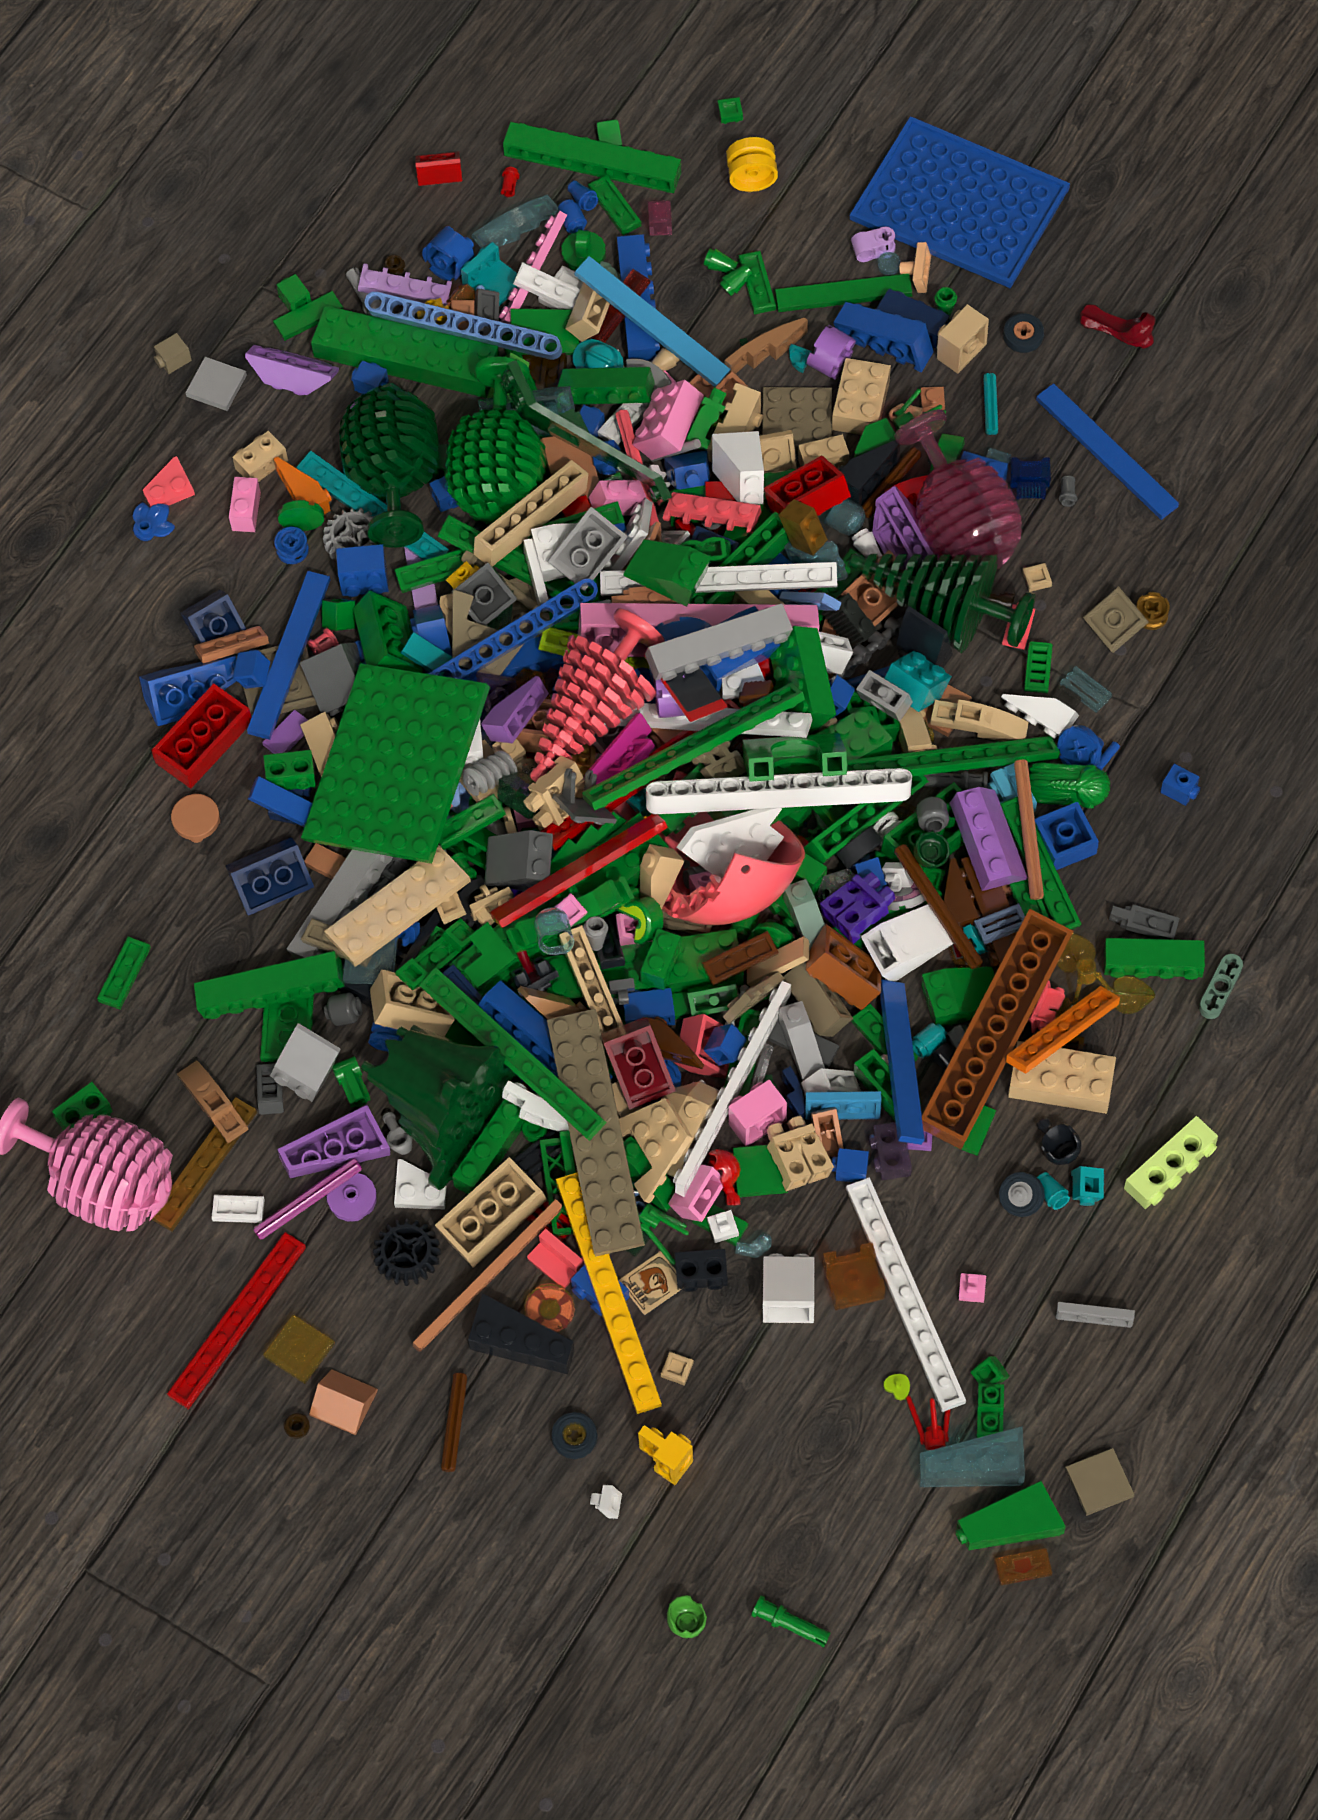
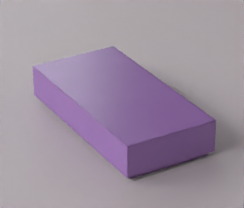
M294 710L273 731L271 739L263 741V746L273 754L287 753L304 736L300 724L308 720Z

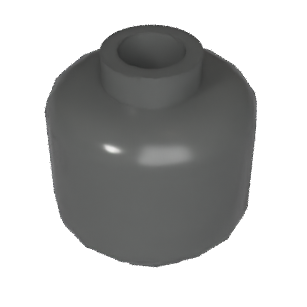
M928 797L918 803L916 814L918 824L922 830L937 833L948 825L949 815L947 805L943 799Z
M350 992L330 996L327 1005L324 1006L325 1017L328 1020L330 1019L335 1026L357 1022L359 1016L362 1015V1004L359 997H355Z

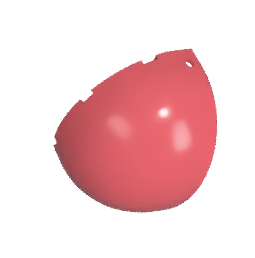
M677 771L672 781L682 780L687 774ZM698 812L693 818L688 816L683 821L686 825L676 835L673 832L668 836H665L662 832L658 835L683 860H688L691 867L699 866L698 863L688 856L685 857L686 854L676 847L691 827L714 820L707 812ZM779 820L772 824L771 827L784 836V838L767 861L734 853L723 878L711 874L709 877L711 882H708L706 887L700 886L691 893L683 882V871L687 869H684L682 865L662 909L671 917L703 925H725L750 918L774 903L788 888L805 858L804 848L796 835ZM744 865H749V869L746 872L741 871Z

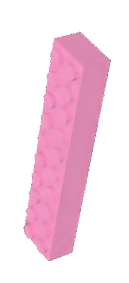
M580 603L578 636L587 638L589 644L593 641L602 646L603 650L606 648L613 653L626 635V632L614 620V613L618 608L636 614L655 628L660 623L665 625L680 621L679 617L698 618L714 626L738 612L756 606L758 611L775 605L688 604L686 607L682 604ZM783 605L792 627L818 628L819 631L817 605ZM638 642L628 657H644L648 646Z

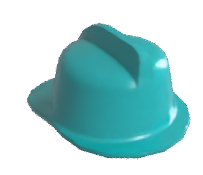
M595 339L581 342L573 353V363L576 369L623 368L624 365L623 357L617 349Z

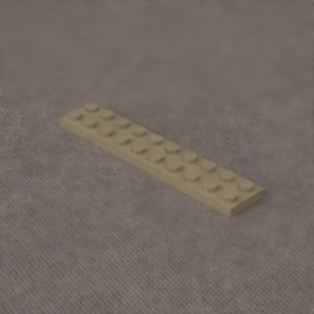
M596 1009L548 1019L547 1023L559 1080L607 1122L590 1141L568 1122L595 1257L645 1246Z

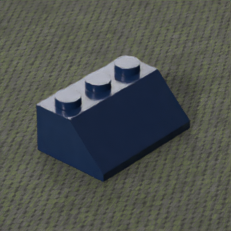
M292 837L225 866L248 916L314 887L299 847Z

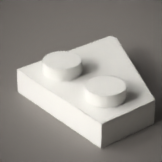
M398 1159L395 1208L445 1209L447 1186L442 1190H437L428 1183L429 1173L402 1159Z

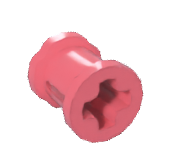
M328 628L324 629V633L316 639H310L307 642L315 655L339 645L336 637Z

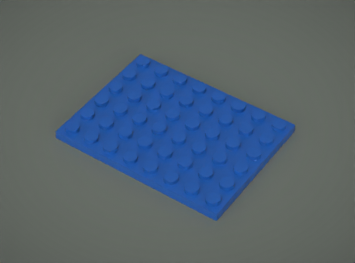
M910 116L852 210L850 220L872 230L890 227L895 232L896 240L914 248H917V243L926 242L931 255L1011 289L1067 194L1070 183Z

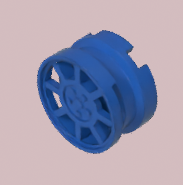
M286 527L275 536L274 543L277 556L282 562L297 564L307 557L309 552L307 537L301 529Z
M373 1022L371 1027L373 1033L370 1034L369 1044L378 1050L389 1052L385 1041L387 1039L402 1041L403 1037L396 1034L398 1029L383 1027Z

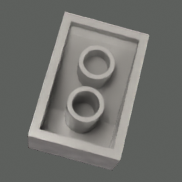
M590 507L547 562L574 584L583 579L594 580L628 536L594 508ZM583 586L580 589L585 591L588 588V586Z
M298 1023L277 1060L270 1077L274 1078L275 1082L279 1085L287 1086L295 1091L300 1098L313 1102L326 1082L341 1049Z

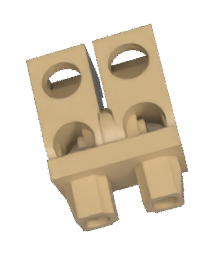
M562 755L554 761L556 766L541 776L536 781V784L532 783L528 786L531 794L523 801L530 811L535 813L538 809L540 810L532 819L535 825L542 829H545L551 823L559 826L564 822L563 819L569 816L552 798L553 794H562L566 769H573L572 772H576L575 797L582 798L585 780H583L576 762Z
M800 1115L789 1120L787 1124L790 1131L784 1132L781 1123L769 1126L767 1134L770 1142L767 1149L782 1175V1184L785 1191L804 1186L807 1182L809 1184L829 1177L834 1166L819 1137L814 1132L813 1124L807 1125Z

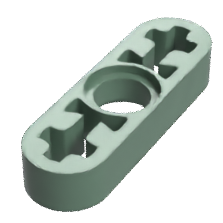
M1228 954L1222 958L1200 1003L1199 1010L1203 1017L1215 1019L1221 1014L1242 971L1243 961L1238 955ZM1232 962L1235 964V968L1231 970L1229 976L1225 975L1228 965ZM1218 981H1223L1228 985V989L1220 992L1215 989L1214 984ZM1214 996L1217 998L1215 1008L1210 1011L1207 1009V1006L1210 1005Z

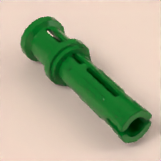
M761 1595L752 1612V1617L756 1618L758 1616L770 1622L774 1628L781 1626L823 1648L825 1647L831 1632L787 1612L785 1606H777L765 1600V1596Z

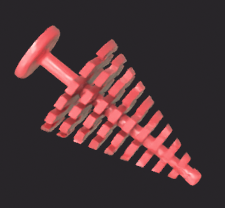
M618 608L615 611L614 620L626 632V635L613 653L606 648L603 650L602 646L593 641L589 644L587 638L577 636L575 639L574 635L569 636L567 646L570 653H568L567 649L564 652L563 662L565 664L563 668L560 667L559 671L561 679H557L555 684L557 693H554L551 698V704L556 710L554 712L552 708H549L547 712V719L552 724L549 723L547 725L544 723L542 730L551 741L540 737L538 745L546 755L544 756V754L536 752L534 760L538 765L530 773V778L536 782L541 776L556 766L554 760L560 755L572 760V757L566 751L579 755L584 751L583 746L579 743L591 746L596 742V738L593 736L595 733L598 737H603L608 733L607 728H615L621 722L620 719L624 720L636 708L637 710L642 708L645 698L649 702L656 697V691L650 682L641 674L638 678L634 668L626 663L625 660L638 642L650 647L665 642V639L652 625L636 614L622 608Z

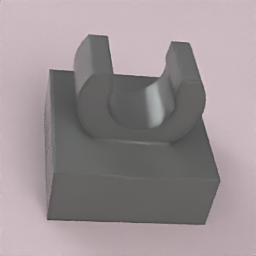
M634 978L609 981L610 994H618L619 1005L629 1004L628 992H635Z

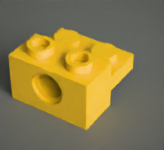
M644 1425L638 1432L639 1448L656 1462L654 1471L676 1485L693 1462L691 1441L682 1434L677 1436L672 1431L664 1439V1435L654 1427L649 1429Z

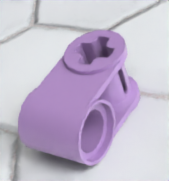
M890 227L859 232L851 238L855 255L859 262H867L872 259L892 255L896 249L894 242L895 232Z

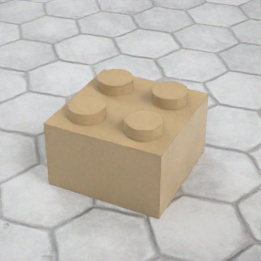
M968 304L962 310H958L954 314L952 321L948 325H943L937 334V359L956 373H959L987 344L989 319Z

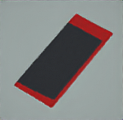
M700 666L698 670L686 674L685 671L677 673L675 678L668 681H663V678L660 679L689 722L728 708Z

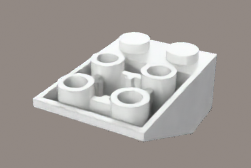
M929 905L885 921L861 936L881 975L887 980L894 982L953 944Z

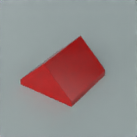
M459 151L415 156L418 186L462 181Z

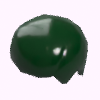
M934 831L921 834L913 846L914 858L918 864L925 868L940 867L947 862L949 857V843L944 836Z

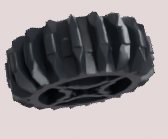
M407 1218L404 1221V1225H400V1222L396 1220V1227L392 1228L387 1224V1233L380 1231L379 1237L381 1240H375L374 1244L377 1248L373 1249V1256L376 1257L374 1263L376 1266H379L378 1271L380 1274L386 1273V1280L389 1281L394 1277L396 1285L401 1280H404L405 1286L409 1285V1280H413L418 1285L419 1277L427 1280L426 1272L434 1273L435 1268L433 1265H439L440 1261L437 1257L441 1255V1249L437 1248L440 1245L439 1239H434L436 1236L433 1230L428 1231L427 1224L420 1227L418 1220H415L413 1225H410V1221ZM403 1237H415V1238H413V1239H411V1240H407V1239H404ZM394 1242L397 1249L387 1259L388 1249ZM427 1246V1253L424 1259L419 1262L417 1255L422 1252L423 1247ZM402 1247H403V1249L406 1250L407 1252H411L412 1257H411L409 1254H407L406 1252L403 1253ZM402 1265H409L411 1268H399V1267L402 1266Z

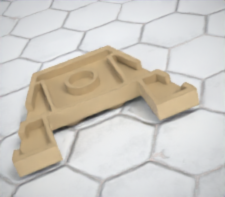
M666 1098L619 1119L623 1141L632 1133L652 1166V1169L634 1183L641 1198L647 1203L654 1199L653 1193L659 1185H663L667 1178L666 1173L671 1165H676L693 1138L671 1101Z

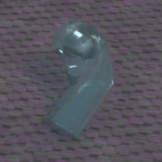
M763 1233L751 1244L738 1241L735 1254L758 1258L770 1249L772 1238L769 1234Z

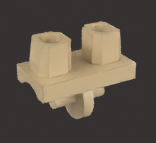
M486 885L480 886L482 894L475 896L476 902L469 905L473 920H478L482 926L487 922L492 925L495 921L489 912L513 898L509 887L498 891L497 887L488 890Z

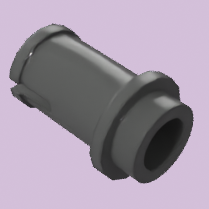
M1063 476L1060 479L1061 494L1059 501L1063 506L1071 507L1077 501V495L1075 494L1076 480L1073 476Z

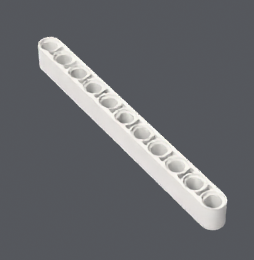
M897 768L847 771V775L824 777L822 773L774 775V780L749 782L748 777L656 781L648 784L646 788V808L653 814L905 801L911 796L912 774L906 769Z

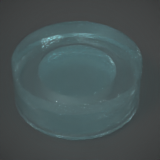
M893 252L883 253L878 259L879 271L885 275L896 274L900 269L901 261L899 256Z

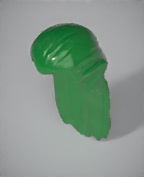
M1036 763L1029 769L1031 771L1029 774L1031 792L1037 803L1070 805L1078 802L1081 807L1094 808V806L1104 802L1110 792L1111 783L1109 776L1095 765Z

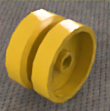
M749 137L734 142L727 149L726 158L729 167V180L734 188L746 192L760 191L768 188L777 180L778 171L775 162V150L770 141L759 137Z

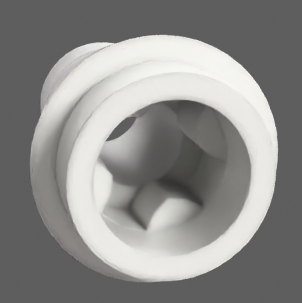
M867 528L859 531L852 537L853 546L866 558L870 554H878V559L882 556L873 532H869Z

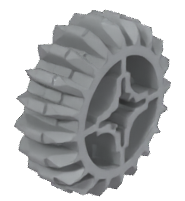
M351 507L348 513L342 509V515L339 516L334 513V520H328V527H324L323 543L331 559H336L337 562V548L377 545L371 540L369 541L370 538L368 537V524L375 517L372 516L370 510L364 514L362 508L355 512Z

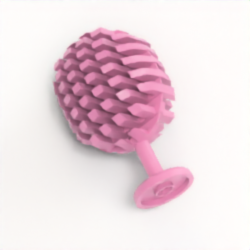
M16 1098L8 1106L0 1119V1155L9 1152L18 1139L48 1152L49 1175L51 1176L47 1191L52 1197L56 1196V1203L62 1208H68L69 1213L77 1217L81 1216L82 1220L88 1223H95L96 1226L102 1228L109 1227V1230L120 1231L128 1225L127 1231H134L145 1222L146 1217H149L150 1214L151 1220L168 1201L172 1189L169 1167L173 1155L167 1148L164 1149L161 1140L155 1137L152 1138L151 1133L144 1129H138V1126L133 1123H125L120 1118H111L108 1115H98L94 1119L93 1115H86L82 1117V1120H78L75 1123L74 1128L70 1129L69 1125L54 1139L25 1125L29 1106L21 1098Z

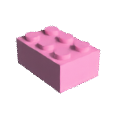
M685 379L657 388L651 395L652 400L643 414V421L635 432L636 437L632 445L651 460L681 451L704 395Z

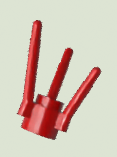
M907 1396L906 1400L920 1436V1444H925L927 1450L945 1448L946 1442H949L948 1429L951 1409L944 1413L942 1430L941 1426H937L935 1399L931 1398L930 1413L932 1426L926 1427V1432H924L910 1396Z

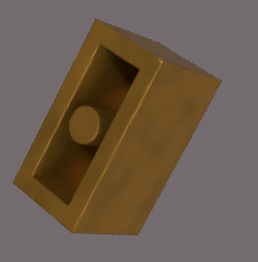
M793 499L779 514L792 547L813 556L828 540L813 507Z

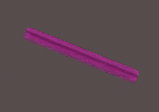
M355 1158L351 1159L254 1227V1232L258 1238L264 1239L362 1170L360 1164Z

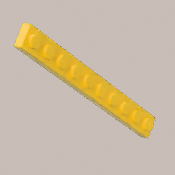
M578 1172L556 1179V1184L636 1413L640 1414L661 1407L662 1403L610 1256L605 1254L595 1257Z

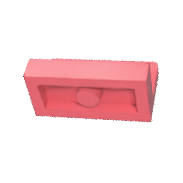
M545 1228L539 1235L540 1243L529 1253L527 1258L557 1285L565 1289L571 1283V1278L583 1267V1259Z

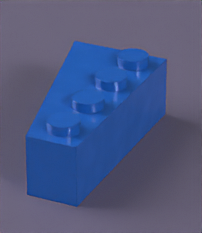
M845 302L833 322L835 328L856 340V345L863 348L869 345L877 354L884 356L887 353L896 357V362L904 365L908 362L915 365L914 369L919 372L923 371L934 352L926 323L920 320H911L898 314L893 315L879 309H871L860 304Z

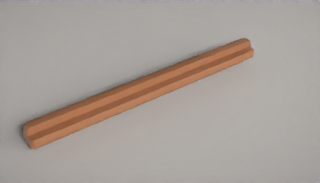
M1017 760L1014 763L1029 893L1032 900H1039L1043 898L1044 892L1028 761Z

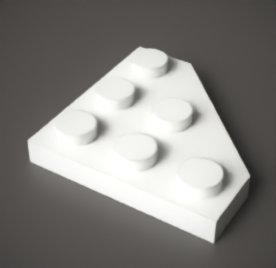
M645 498L641 504L637 503L630 514L632 517L624 533L628 537L610 558L611 567L603 568L602 571H621L648 535L653 502Z

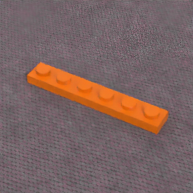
M1102 986L1098 987L1008 1053L1006 1062L1021 1072L1028 1073L1118 1006L1120 997Z

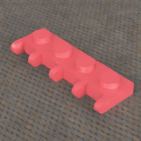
M672 492V497L663 514V520L669 521L670 517L673 516L683 518V524H689L691 519L705 521V527L709 528L712 523L726 524L729 531H733L734 526L747 528V533L752 534L761 514V506Z

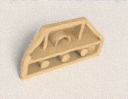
M700 1081L676 1087V1092L661 1098V1100L666 1098L671 1101L693 1137L676 1165L672 1164L666 1173L672 1177L675 1176L678 1169H683L686 1163L684 1158L688 1149H693L696 1145L695 1137L698 1130L705 1128L707 1124L706 1116L710 1108H715L718 1102L716 1099L720 1090Z

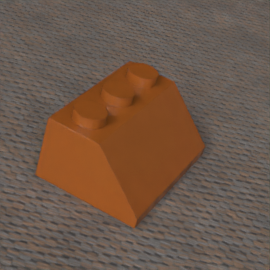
M827 924L824 925L809 950L806 971L811 977L823 982L830 991L841 995L848 1004L862 1010L881 993V973L871 956Z

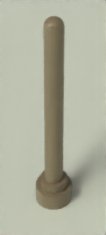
M466 550L461 558L462 562L467 561L472 567L477 565L479 568L485 565V563L473 555L474 553ZM503 577L519 602L531 611L538 607L536 602ZM547 611L540 613L542 620L550 621Z

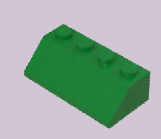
M369 590L353 608L366 664L422 673L421 666L400 653L413 633L407 607Z

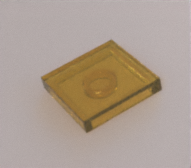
M292 1315L263 1356L306 1384L335 1345V1342L297 1316Z

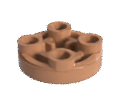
M191 794L181 798L174 805L171 813V820L175 831L181 837L189 839L194 843L201 842L204 838L210 836L217 829L221 821L216 803L210 797L202 794Z

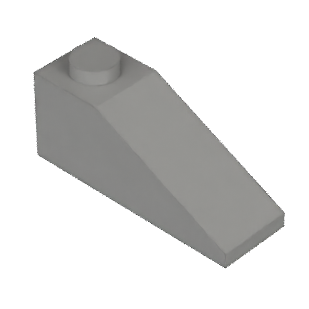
M802 1001L779 1008L778 1021L803 1082L819 1069H825L812 1025Z

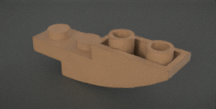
M198 1061L177 1073L179 1079L227 1143H230L249 1130L234 1109L232 1103Z

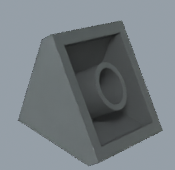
M489 562L454 589L474 596L469 615L476 623L484 626L517 600V597L506 581Z

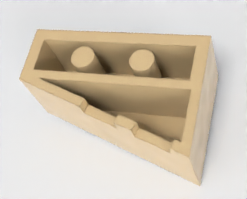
M735 383L733 387L734 399L731 404L727 402L724 409L727 413L722 422H718L713 434L753 432L755 427H759L763 419L761 414V392ZM711 438V440H710L711 442H710V444H709V446H708V448H707V453H708V460H709V462H712V438Z

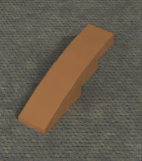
M801 318L761 334L726 358L725 365L731 369L730 372L733 371L736 374L746 364L754 369L769 355L777 360L790 348L791 344H795L807 333L808 320Z

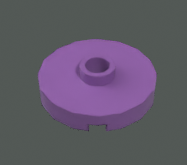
M357 1173L327 1194L329 1208L337 1218L345 1221H359L363 1219L364 1216L373 1211L377 1202V1192L373 1182L367 1176ZM351 1192L356 1194L353 1198L347 1197Z

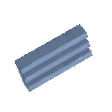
M1018 903L975 920L974 926L978 929V934L982 937L983 944H987L1018 932L1025 915ZM1014 913H1018V915L1014 917L1004 919L1002 921L997 922L996 924L983 928V925L994 922L996 920L1012 915Z

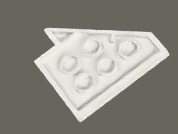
M782 808L754 809L691 827L676 848L711 874L723 878L734 853L763 861L768 860L784 838V836L770 826ZM744 865L741 871L746 872L749 869V865Z

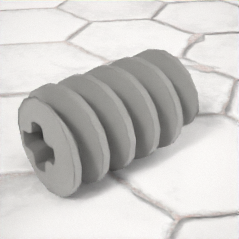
M500 750L495 752L494 755H489L486 759L480 760L479 763L473 764L472 767L466 768L463 771V782L468 791L477 797L479 792L482 794L486 793L488 789H493L495 784L500 785L503 780H509L510 776L515 777L518 771L515 762L509 754Z

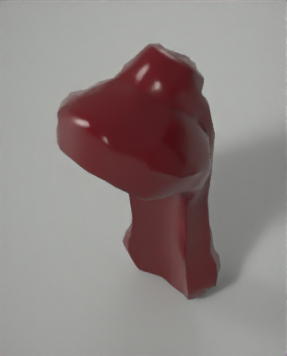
M1087 304L1080 313V323L1084 328L1105 332L1128 345L1142 349L1148 348L1154 343L1152 331L1156 319L1148 312H1143L1139 318L1125 320L1104 312L1097 305Z

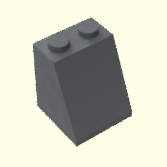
M356 643L339 644L300 662L321 713L326 712L333 717L344 712L343 707L347 704L361 663Z
M528 830L488 837L484 885L501 888L509 887L510 889L525 891L549 877L553 834Z

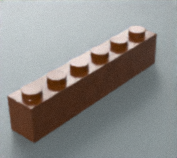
M970 857L962 858L959 869L979 919L1010 907L1003 887L1000 886L982 891ZM1013 914L1006 916L994 922L983 925V928L991 926L999 921L1009 919L1014 916ZM1017 932L985 944V946L989 945L991 951L989 958L993 967L999 968Z

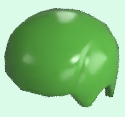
M685 1595L676 1597L669 1604L666 1618L670 1630L674 1634L686 1639L694 1638L704 1630L707 1616L701 1603H697L691 1599V1596Z

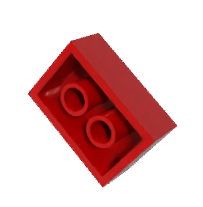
M822 455L764 487V493L770 510L773 513L776 511L778 514L794 499L813 507L817 516H819L824 511L841 504L844 500L851 497L844 474Z

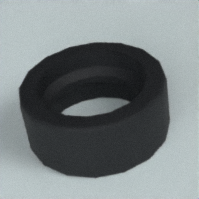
M871 826L845 845L836 855L845 867L849 869L879 846L883 839Z

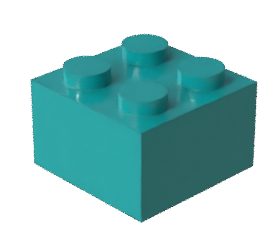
M913 651L893 662L884 679L907 692L913 701L911 707L920 712L935 703V700L941 699L952 676L947 674L942 667L928 661L923 654Z

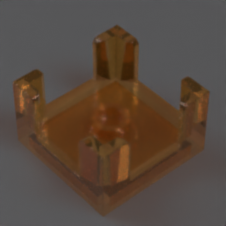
M873 1242L860 1245V1252L836 1257V1251L823 1253V1266L835 1310L885 1299V1286L883 1279L880 1278Z

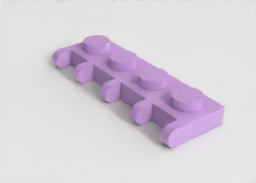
M363 264L358 291L364 293L380 292L425 303L430 299L441 298L445 306L448 304L452 281H447L446 285L433 283L432 277L429 276L427 281L409 278V272H406L405 277L388 274V268H383V272L368 270V264Z

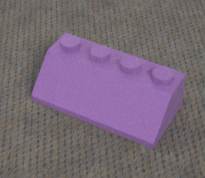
M976 787L957 792L950 805L981 890L985 891L1026 880L1028 877L996 791Z

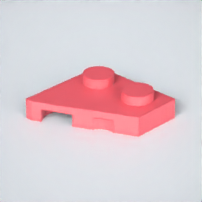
M177 456L173 457L143 489L144 496L150 507L156 504H167L169 506L195 495Z

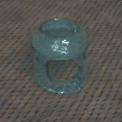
M846 499L841 504L832 507L823 523L844 535L851 536L856 534L865 521V511L859 504Z
M556 907L540 911L534 921L539 948L549 955L566 954L573 948L575 942L568 915L562 909ZM562 931L570 934V940L563 946L547 947L542 941L545 935H554Z

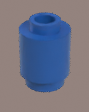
M573 200L563 201L558 206V210L567 214L563 223L567 232L575 233L578 229L584 230L587 220L579 205Z

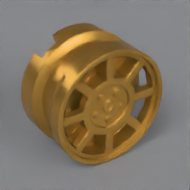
M1149 592L1138 599L1136 607L1149 621L1143 628L1157 630L1163 627L1168 620L1170 609L1168 600L1156 592Z

